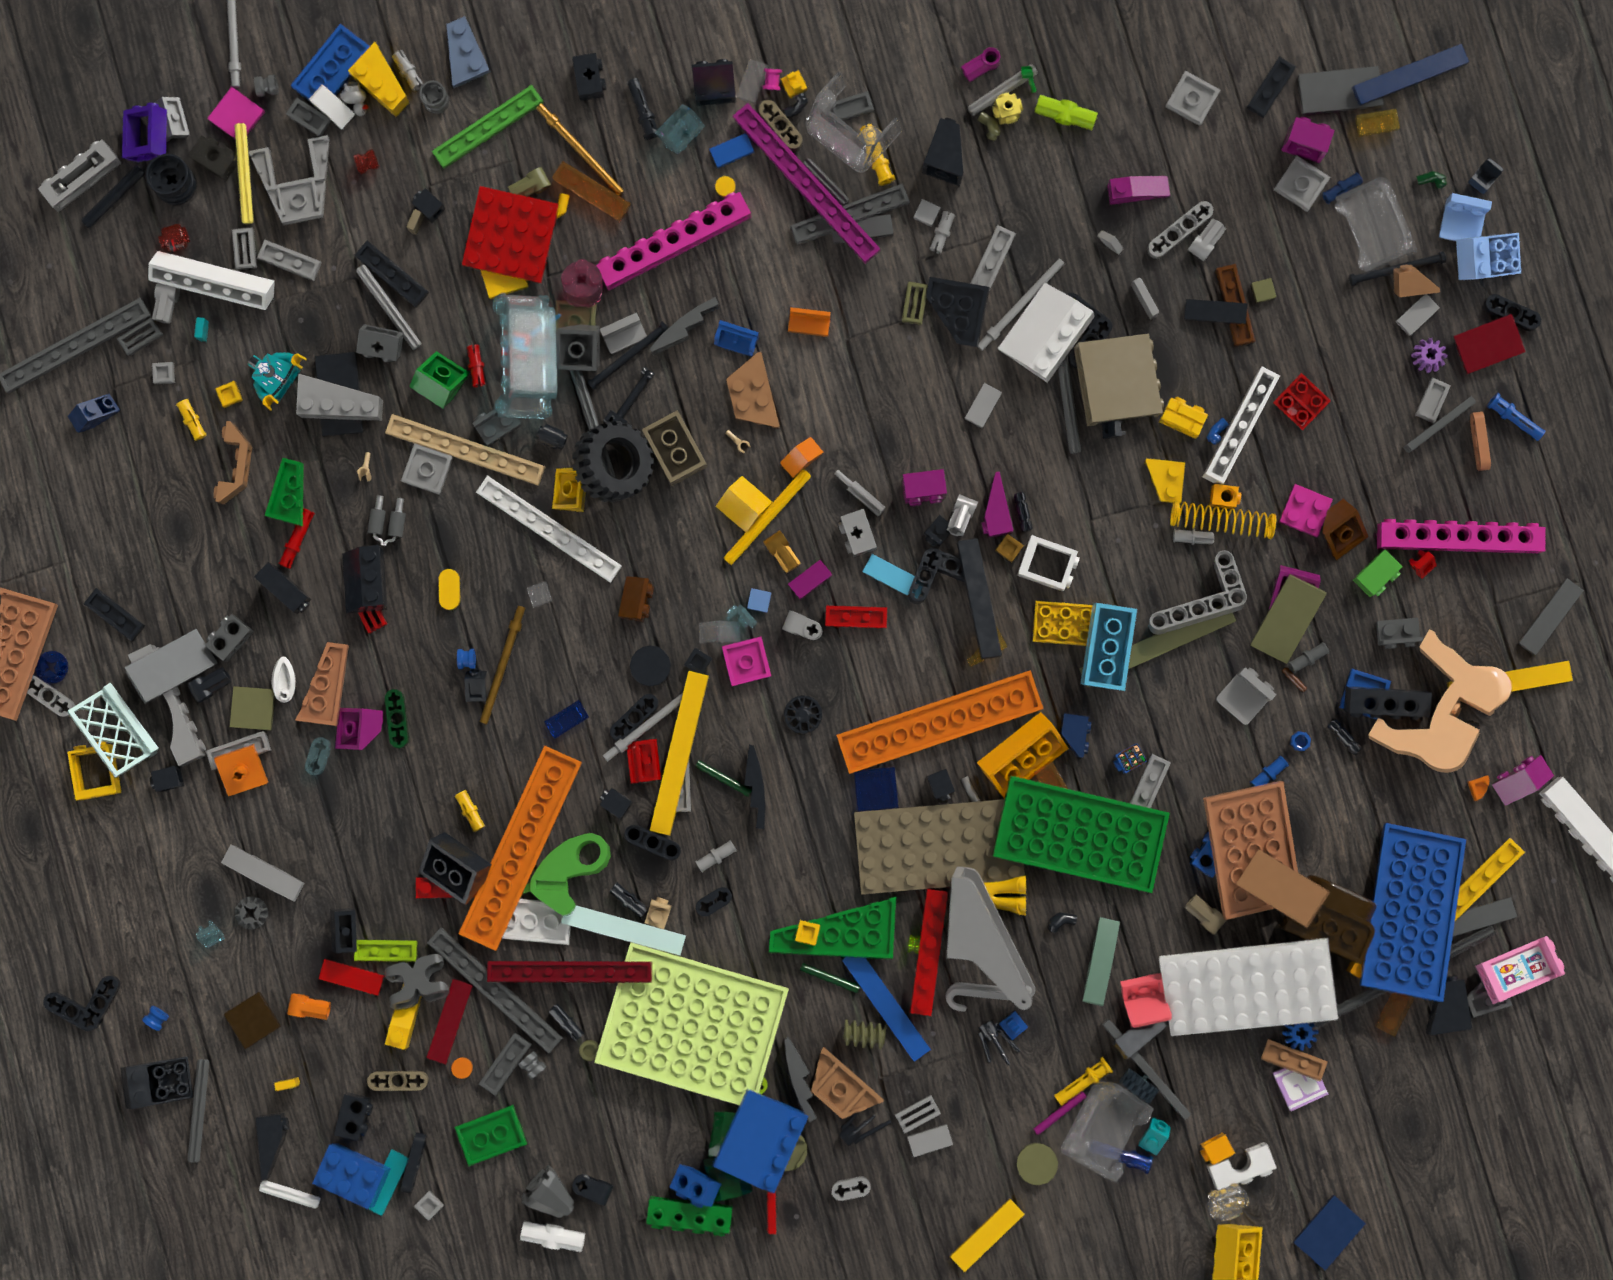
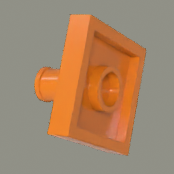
M254 744L214 758L228 797L268 783Z

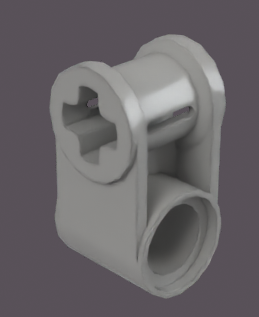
M789 610L782 627L784 631L810 640L819 639L823 632L818 622ZM816 625L818 633L810 636L808 628Z

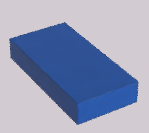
M746 133L709 149L717 168H721L754 153Z

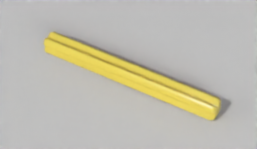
M238 123L235 124L241 217L243 224L253 223L247 131L245 124Z

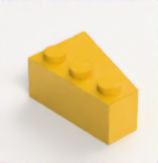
M374 42L352 65L348 72L356 82H359L368 93L397 117L410 102L379 47Z

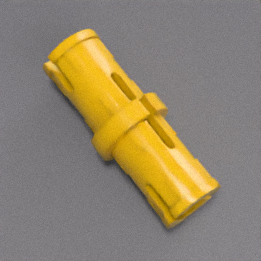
M185 399L178 402L176 406L179 408L184 418L183 422L190 429L194 440L198 441L204 438L207 434L204 432L199 422L200 418L193 411L189 400Z
M467 790L455 795L463 811L462 815L469 821L473 832L484 828L485 824L477 812L478 808L474 806Z

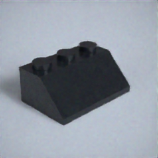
M380 545L357 547L342 553L346 613L387 610L384 551Z
M444 832L429 840L419 873L466 905L485 883L492 864Z

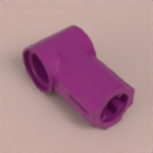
M989 47L981 55L962 65L961 69L966 79L972 82L986 72L998 68L1000 53L996 48ZM993 55L997 59L995 62L990 63L986 60V57Z

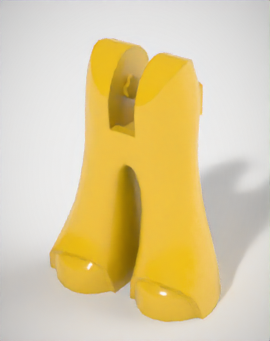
M1019 876L999 882H983L996 909L1026 916V896H994L995 894L1003 893L1026 894V876Z

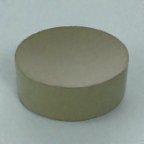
M594 1040L583 1042L579 1048L580 1056L586 1061L595 1060L599 1044Z

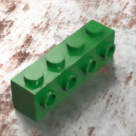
M650 1196L647 1224H651V1228L663 1229V1226L672 1227L671 1230L684 1231L685 1228L692 1229V1232L697 1234L711 1231L716 1236H725V1233H730L733 1205L713 1203L711 1207L703 1205L702 1208L692 1205L690 1200Z

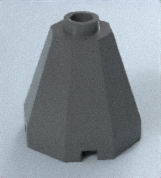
M547 1165L545 1167L546 1171L540 1170L528 1184L526 1189L529 1192L527 1195L525 1193L522 1194V1202L530 1208L559 1218L564 1215L568 1216L574 1208L572 1205L574 1200L556 1171Z

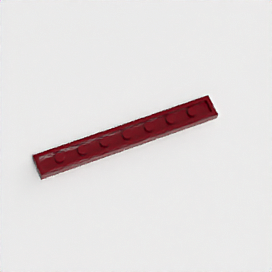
M487 962V982L652 983L653 962Z

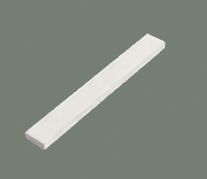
M489 476L485 478L476 491L477 494L611 583L622 566Z

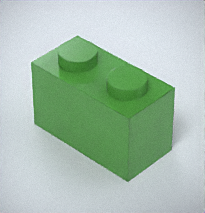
M1383 550L1353 581L1369 597L1375 594L1379 596L1386 589L1384 585L1389 580L1393 582L1401 574L1399 570L1403 566L1386 550Z

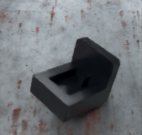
M1487 158L1468 183L1484 195L1504 169L1492 159Z

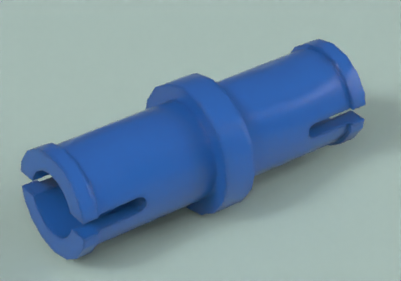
M1279 756L1268 767L1265 766L1262 772L1249 782L1251 787L1274 781L1276 779L1275 776L1289 766L1287 761L1282 756Z

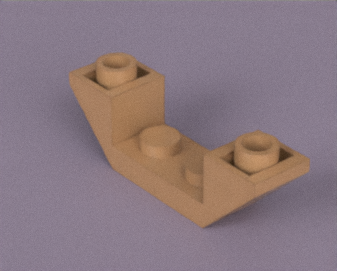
M226 421V426H223L222 438H224V442L227 444L239 445L235 453L237 468L233 470L232 478L235 480L234 483L218 481V486H215L214 498H216V502L219 504L227 503L247 487L252 446L236 425L230 421Z

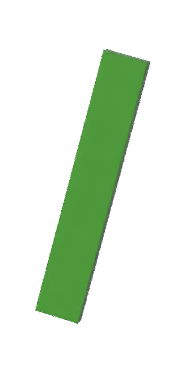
M531 85L434 149L432 153L442 168L445 169L544 102Z

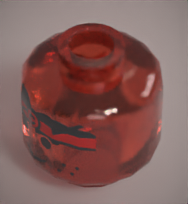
M180 224L163 227L161 229L162 236H158L161 247H166L170 253L186 249L187 243L190 242L186 228Z

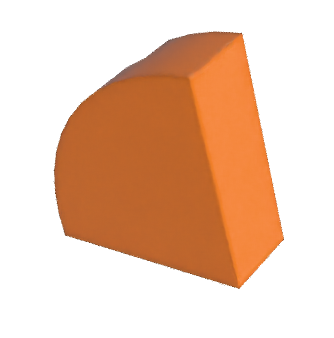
M1488 775L1467 782L1474 801L1481 799L1486 793L1489 786Z

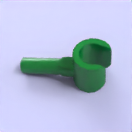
M1022 66V78H1028L1031 91L1035 93L1037 90L1033 81L1032 67Z

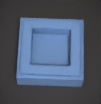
M751 588L747 609L767 613L771 592Z

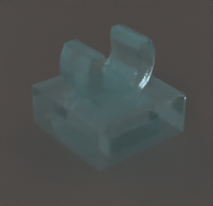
M211 920L208 921L209 927L204 929L202 926H199V932L196 933L198 941L206 948L225 939L223 932Z

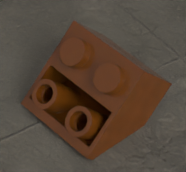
M626 576L619 618L644 622V618L649 617L650 606L647 604L648 598H652L654 593V586L650 579Z

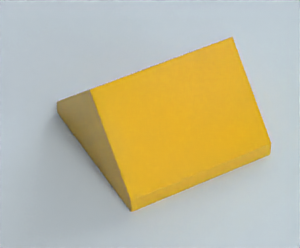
M573 468L556 469L552 509L584 512L586 492L581 488L582 483L580 481L577 482L575 478L577 473L573 471Z
M741 476L727 489L717 503L716 508L744 532H747L773 502Z

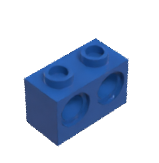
M1208 831L1202 839L1203 845L1200 849L1196 848L1190 855V858H1192L1190 864L1209 878H1213L1216 872ZM1203 855H1207L1210 858V863L1206 867L1200 863Z
M680 1164L670 1188L677 1191V1196L683 1199L689 1198L692 1205L702 1208L703 1205L712 1206L721 1183L693 1167Z

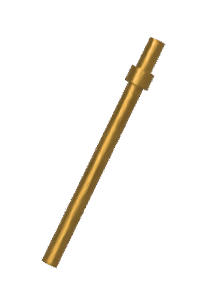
M540 104L537 110L546 119V123L551 128L554 127L606 184L620 196L624 190L560 123V119L555 114H552L543 104Z
M518 606L513 621H510L508 627L510 631L480 719L481 723L488 724L518 631L520 632L522 627L521 621L525 611L524 607Z

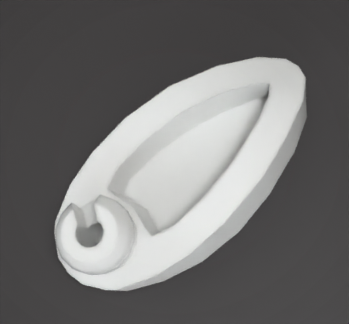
M281 657L277 660L271 679L273 693L283 703L292 699L296 686L293 667L286 657Z

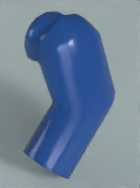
M1224 418L1215 423L1207 435V440L1211 441L1213 445L1221 441V436L1218 434L1229 426Z

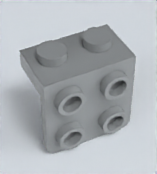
M1246 667L1242 668L1216 698L1220 705L1244 725L1249 724L1263 706L1277 695L1273 692L1274 688L1265 681L1263 683L1257 678L1259 676L1257 672L1252 668L1247 669Z

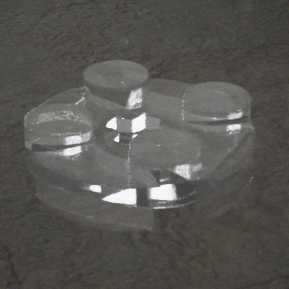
M1233 1183L1218 1191H1212L1208 1195L1207 1209L1213 1219L1217 1217L1221 1221H1228L1238 1217L1243 1213L1242 1208L1245 1205L1246 1207L1249 1205V1198L1245 1190L1240 1188L1237 1183Z

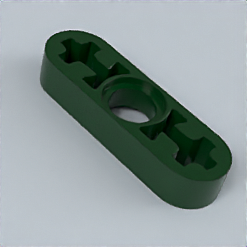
M391 689L385 695L389 741L395 748H404L409 743L405 696L400 690ZM393 693L396 696H400V700H397L396 703L397 707H402V710L395 709L390 711V707L395 708L394 702L390 701ZM395 713H400L403 717L402 722L398 725L393 724L391 720L392 715ZM404 726V730H400V736H403L404 740L399 745L398 742L394 741V738L398 736L397 731H393L392 728Z

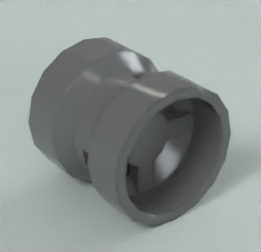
M275 74L268 75L265 79L261 76L254 77V86L258 97H263L266 93L271 95L279 94Z
M534 1051L518 1064L521 1069L527 1071V1076L530 1080L547 1067L543 1062L538 1061V1055Z

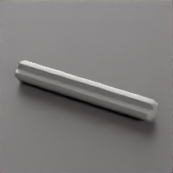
M1030 64L1029 66L1032 67L1033 76H1035L1037 74V70L1033 64ZM1021 71L969 105V113L972 116L977 115L995 103L999 95L1011 92L1026 82L1028 78H1022Z

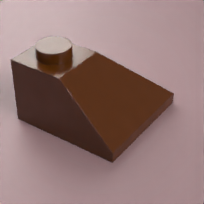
M1344 498L1327 510L1322 532L1334 559L1338 560L1369 536L1358 510Z

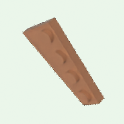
M327 642L315 676L312 678L310 688L295 721L332 726L338 725L349 645Z

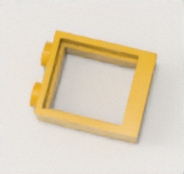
M101 741L100 748L103 752L112 753L113 745ZM86 745L73 747L74 751L67 752L75 800L82 801L122 793L119 776L115 778L110 770L112 785L85 790L79 756L97 752L93 747L86 748ZM113 758L112 765L118 771L116 758Z

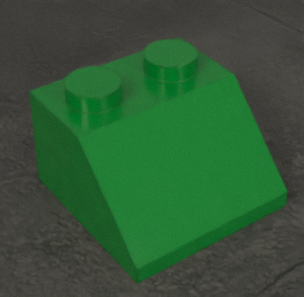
M436 351L416 369L409 387L434 404L444 408L454 399L470 372Z

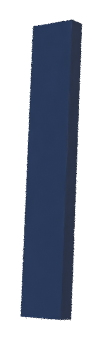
M1459 44L1354 85L1352 90L1359 106L1466 65L1469 63L1462 44Z

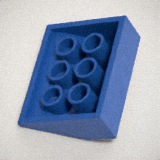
M747 1089L713 1166L756 1187L775 1193L809 1116L797 1108Z

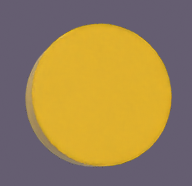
M728 176L720 177L715 184L717 194L724 198L726 195L735 192L734 180Z

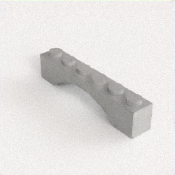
M150 644L128 654L129 659L133 663L158 650L159 647L156 648V646ZM175 687L163 695L168 702L173 720V738L170 748L178 766L184 767L205 757L204 751L206 748L202 740H198L195 734L197 728L194 722L189 720L187 716L189 713L188 708L184 702L181 703L179 688Z

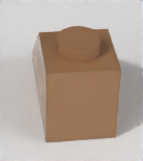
M1401 265L1399 269H1393L1394 293L1399 297L1440 292L1439 287L1415 267H1412V265Z

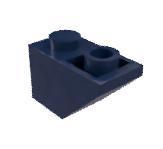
M106 394L77 404L67 417L76 431L81 433L95 428L117 414L120 409L111 395Z
M1062 714L1060 736L1077 758H1084V754L1088 753L1089 742H1086V734H1090L1091 722L1088 721L1087 716Z

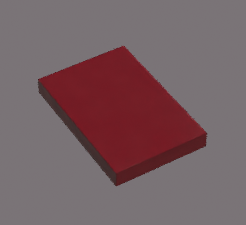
M1512 314L1453 336L1466 374L1526 352Z

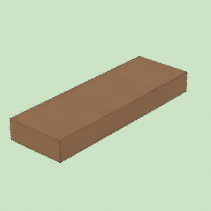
M1269 1039L1261 1057V1060L1321 1082L1327 1065L1325 1060Z

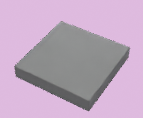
M1185 71L1165 107L1201 126L1220 89Z
M1296 156L1274 190L1308 212L1330 177L1299 156Z
M414 443L401 482L440 495L454 457Z

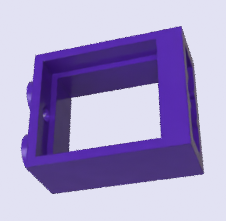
M147 103L146 106H132V109L123 110L122 158L134 162L153 160L155 157L165 154L167 109L159 107L157 103ZM148 116V144L140 146V118Z

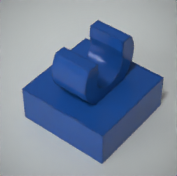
M1013 1011L999 1023L1011 1040L1028 1028L1016 1011Z

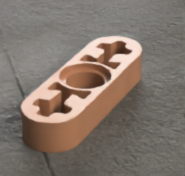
M1474 412L1470 414V426L1476 467L1478 471L1490 470L1491 458L1485 417L1483 412Z

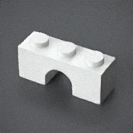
M1263 1142L1245 1149L1248 1161L1246 1166L1239 1170L1233 1169L1227 1158L1214 1165L1211 1163L1206 1164L1215 1188L1218 1191L1226 1192L1233 1189V1185L1237 1183L1247 1184L1253 1181L1255 1176L1260 1175L1264 1177L1272 1174V1170L1276 1169V1165L1268 1145Z

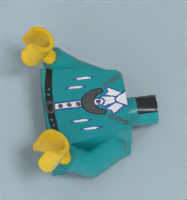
M291 353L266 354L263 360L255 355L250 358L248 366L255 370L252 374V378L255 380L253 386L258 398L269 410H272L270 406L273 402L277 404L280 402L301 371L300 369L303 368L300 362L307 358L300 354Z

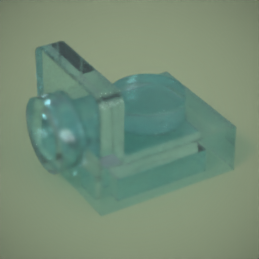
M741 604L738 607L736 605L732 606L726 612L728 614L726 617L728 622L739 615L738 621L745 628L749 626L752 629L758 624Z

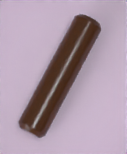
M1288 667L1282 669V673L1301 692L1307 690V687Z

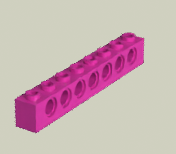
M732 192L724 197L725 200L719 203L717 201L712 202L706 206L707 209L701 212L699 210L688 216L689 218L683 221L677 220L673 222L670 228L666 230L659 229L652 234V237L636 241L634 243L635 246L629 249L627 247L622 248L616 252L617 255L611 258L609 256L602 258L596 267L608 291L750 219L751 212L741 193L735 194V192ZM725 208L733 211L729 216H724L721 212ZM708 217L715 220L712 225H706L703 222ZM688 227H695L697 230L694 234L690 235L685 232ZM670 236H677L679 238L674 244L668 242ZM653 245L661 247L657 253H652L650 248ZM635 254L643 256L639 262L632 261V257ZM617 263L625 265L622 271H615L614 266Z
M1384 519L1383 522L1377 525V549L1540 554L1545 552V527H1539L1538 523H1527L1526 526H1518V523H1506V526H1498V522H1486L1485 525H1478V522L1467 521L1465 525L1457 524V521H1445V524H1437L1436 520H1425L1424 523H1416V520H1404V523H1396V519ZM1397 529H1400V530L1403 531V533H1404V538H1403V539L1397 538V536H1396V530H1397ZM1417 530L1423 531V540L1417 538ZM1438 530L1444 533V540L1437 538L1436 533ZM1458 531L1464 533V541H1460L1457 538ZM1479 531L1485 535L1484 542L1480 541L1477 537ZM1499 532L1505 535V542H1501L1498 539ZM1519 533H1523L1526 536L1525 543L1519 540Z

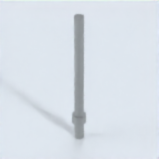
M227 0L230 43L229 72H231L232 87L239 88L241 63L238 60L236 0Z
M1058 259L994 327H991L986 332L987 335L978 345L981 351L992 340L995 341L1000 336V332L1038 293L1043 284L1047 283L1065 264L1061 259Z
M683 693L623 740L619 739L614 743L615 746L602 755L608 762L619 752L623 753L628 749V745L681 704Z

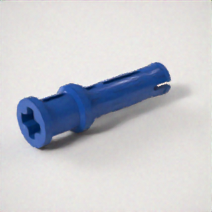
M1496 393L1486 407L1488 409L1492 408L1501 415L1502 419H1509L1536 441H1539L1544 435L1545 430L1517 411L1513 403H1508L1500 397L1501 394Z

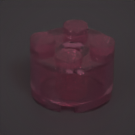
M579 259L565 268L561 275V282L567 302L574 307L586 306V308L597 304L603 294V281L599 268L585 259Z

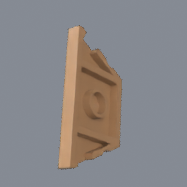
M758 352L726 379L735 417L737 420L780 428L762 353Z
M825 1047L822 1048L811 1092L839 1117L844 1119L884 1101L881 1096Z

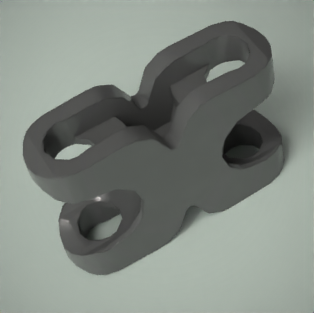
M438 954L420 957L415 961L414 968H411L408 963L404 962L387 967L384 974L389 982H404V987L401 991L390 996V1007L394 1010L413 1007L418 1003L420 996L429 1002L447 997L449 995V988L444 982H429L430 976L443 968V957Z

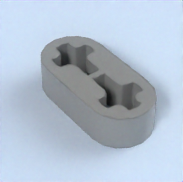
M865 1177L840 1180L832 1186V1195L839 1201L863 1197L870 1191V1182ZM859 1181L867 1184L863 1192H860L859 1189L852 1190V1187L858 1186ZM839 1185H842L843 1188L850 1187V1190L845 1191L843 1196L835 1193Z

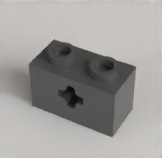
M364 324L359 329L356 353H360L367 358L379 357L385 362H394L401 356L404 333Z

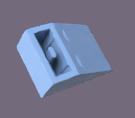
M1519 233L1456 239L1459 280L1482 279L1521 273Z

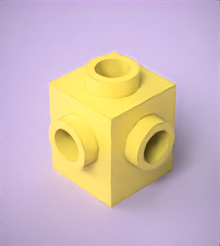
M1004 93L995 100L992 110L995 118H998L1000 125L1004 123L1011 124L1019 119L1023 106L1020 98H1016L1015 93L1011 95Z

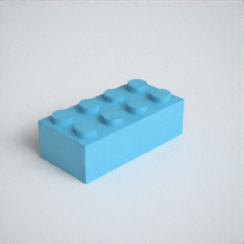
M1093 603L1081 684L1125 691L1137 609Z

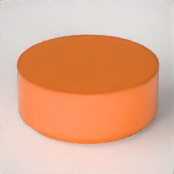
M458 1058L452 1064V1073L455 1077L464 1079L472 1073L473 1064L468 1058Z

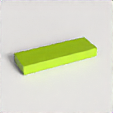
M357 940V952H354V961L415 962L417 960V941Z

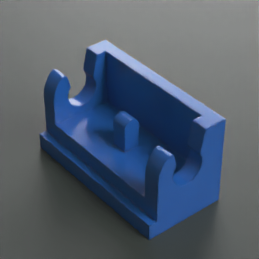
M720 320L714 338V345L752 357L759 338V332Z

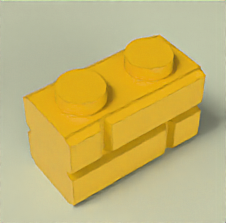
M1175 397L1174 399H1169L1159 422L1196 439L1208 414L1204 413L1205 410L1196 405L1193 407L1188 406L1184 399Z

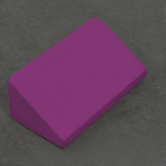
M819 560L788 583V585L799 600H801L832 577V573Z

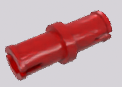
M472 345L467 346L470 363L468 364V369L471 370L473 387H478L479 384L480 387L485 386L484 362L481 361L480 346L474 345V353Z

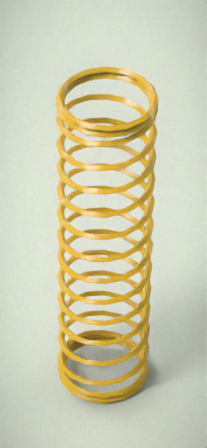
M1175 500L1172 505L1171 526H1175L1176 522L1177 527L1179 526L1181 512L1185 504V528L1187 527L1189 513L1193 505V529L1195 528L1197 513L1201 506V530L1203 529L1205 514L1209 507V531L1211 530L1212 518L1217 508L1218 523L1216 532L1219 531L1220 519L1225 509L1226 524L1224 533L1227 532L1228 520L1232 510L1234 513L1232 534L1235 533L1236 520L1240 511L1242 515L1240 535L1243 534L1244 521L1248 512L1250 516L1248 536L1251 534V526L1256 513L1258 518L1256 537L1259 535L1260 522L1264 514L1266 520L1264 538L1267 536L1268 539H1272L1275 533V513L1270 514L1267 519L1265 512L1259 518L1257 511L1251 516L1249 510L1246 511L1245 515L1241 509L1236 514L1234 508L1230 509L1228 513L1226 507L1222 508L1220 512L1218 506L1214 507L1212 512L1210 505L1204 511L1202 504L1196 510L1194 503L1188 509L1186 502L1180 508L1178 500Z

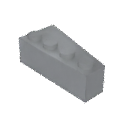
M298 374L296 414L299 417L382 421L383 400L379 396Z

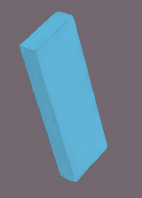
M874 554L871 555L863 570V573L908 596L915 577ZM919 585L917 591L913 592L915 598L919 597L923 586Z

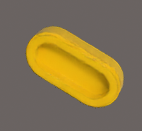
M452 569L443 570L439 575V603L447 610L456 609L460 604V577Z

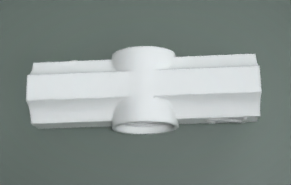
M524 1221L520 1240L542 1244L543 1247L550 1249L563 1248L582 1252L585 1233L566 1230L564 1227L554 1224L541 1225Z

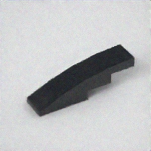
M749 744L745 786L752 787L750 807L758 808L756 828L765 829L766 804L761 766L754 745Z

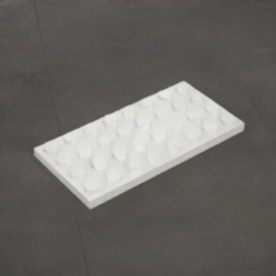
M1328 939L1159 956L1165 1001L1168 1003L1172 1014V1019L1169 1020L1171 1036L1338 1020Z

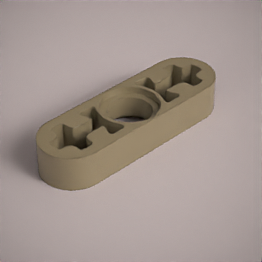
M763 101L759 106L761 118L791 151L800 149L802 146L801 134L773 101ZM765 106L767 108L772 107V114L776 116L773 120L768 112L764 114ZM777 121H784L787 125L786 128L782 131L775 128ZM790 129L792 130L789 132L790 136L793 139L796 137L798 138L796 145L794 143L789 144L790 139L787 136V133Z
M375 1071L367 1079L368 1086L375 1091H419L424 1089L429 1082L428 1075L423 1071ZM376 1075H379V1079H387L386 1075H389V1087H386L387 1082L380 1083L378 1087L376 1083L372 1082V1079L376 1078ZM395 1075L403 1077L404 1083L402 1086L397 1087L393 1084L392 1079ZM407 1075H410L409 1079H415L417 1075H420L424 1082L420 1086H417L416 1082H410V1087H407Z

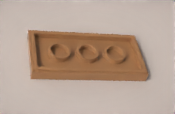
M1259 849L1236 883L1237 886L1306 928L1330 893Z

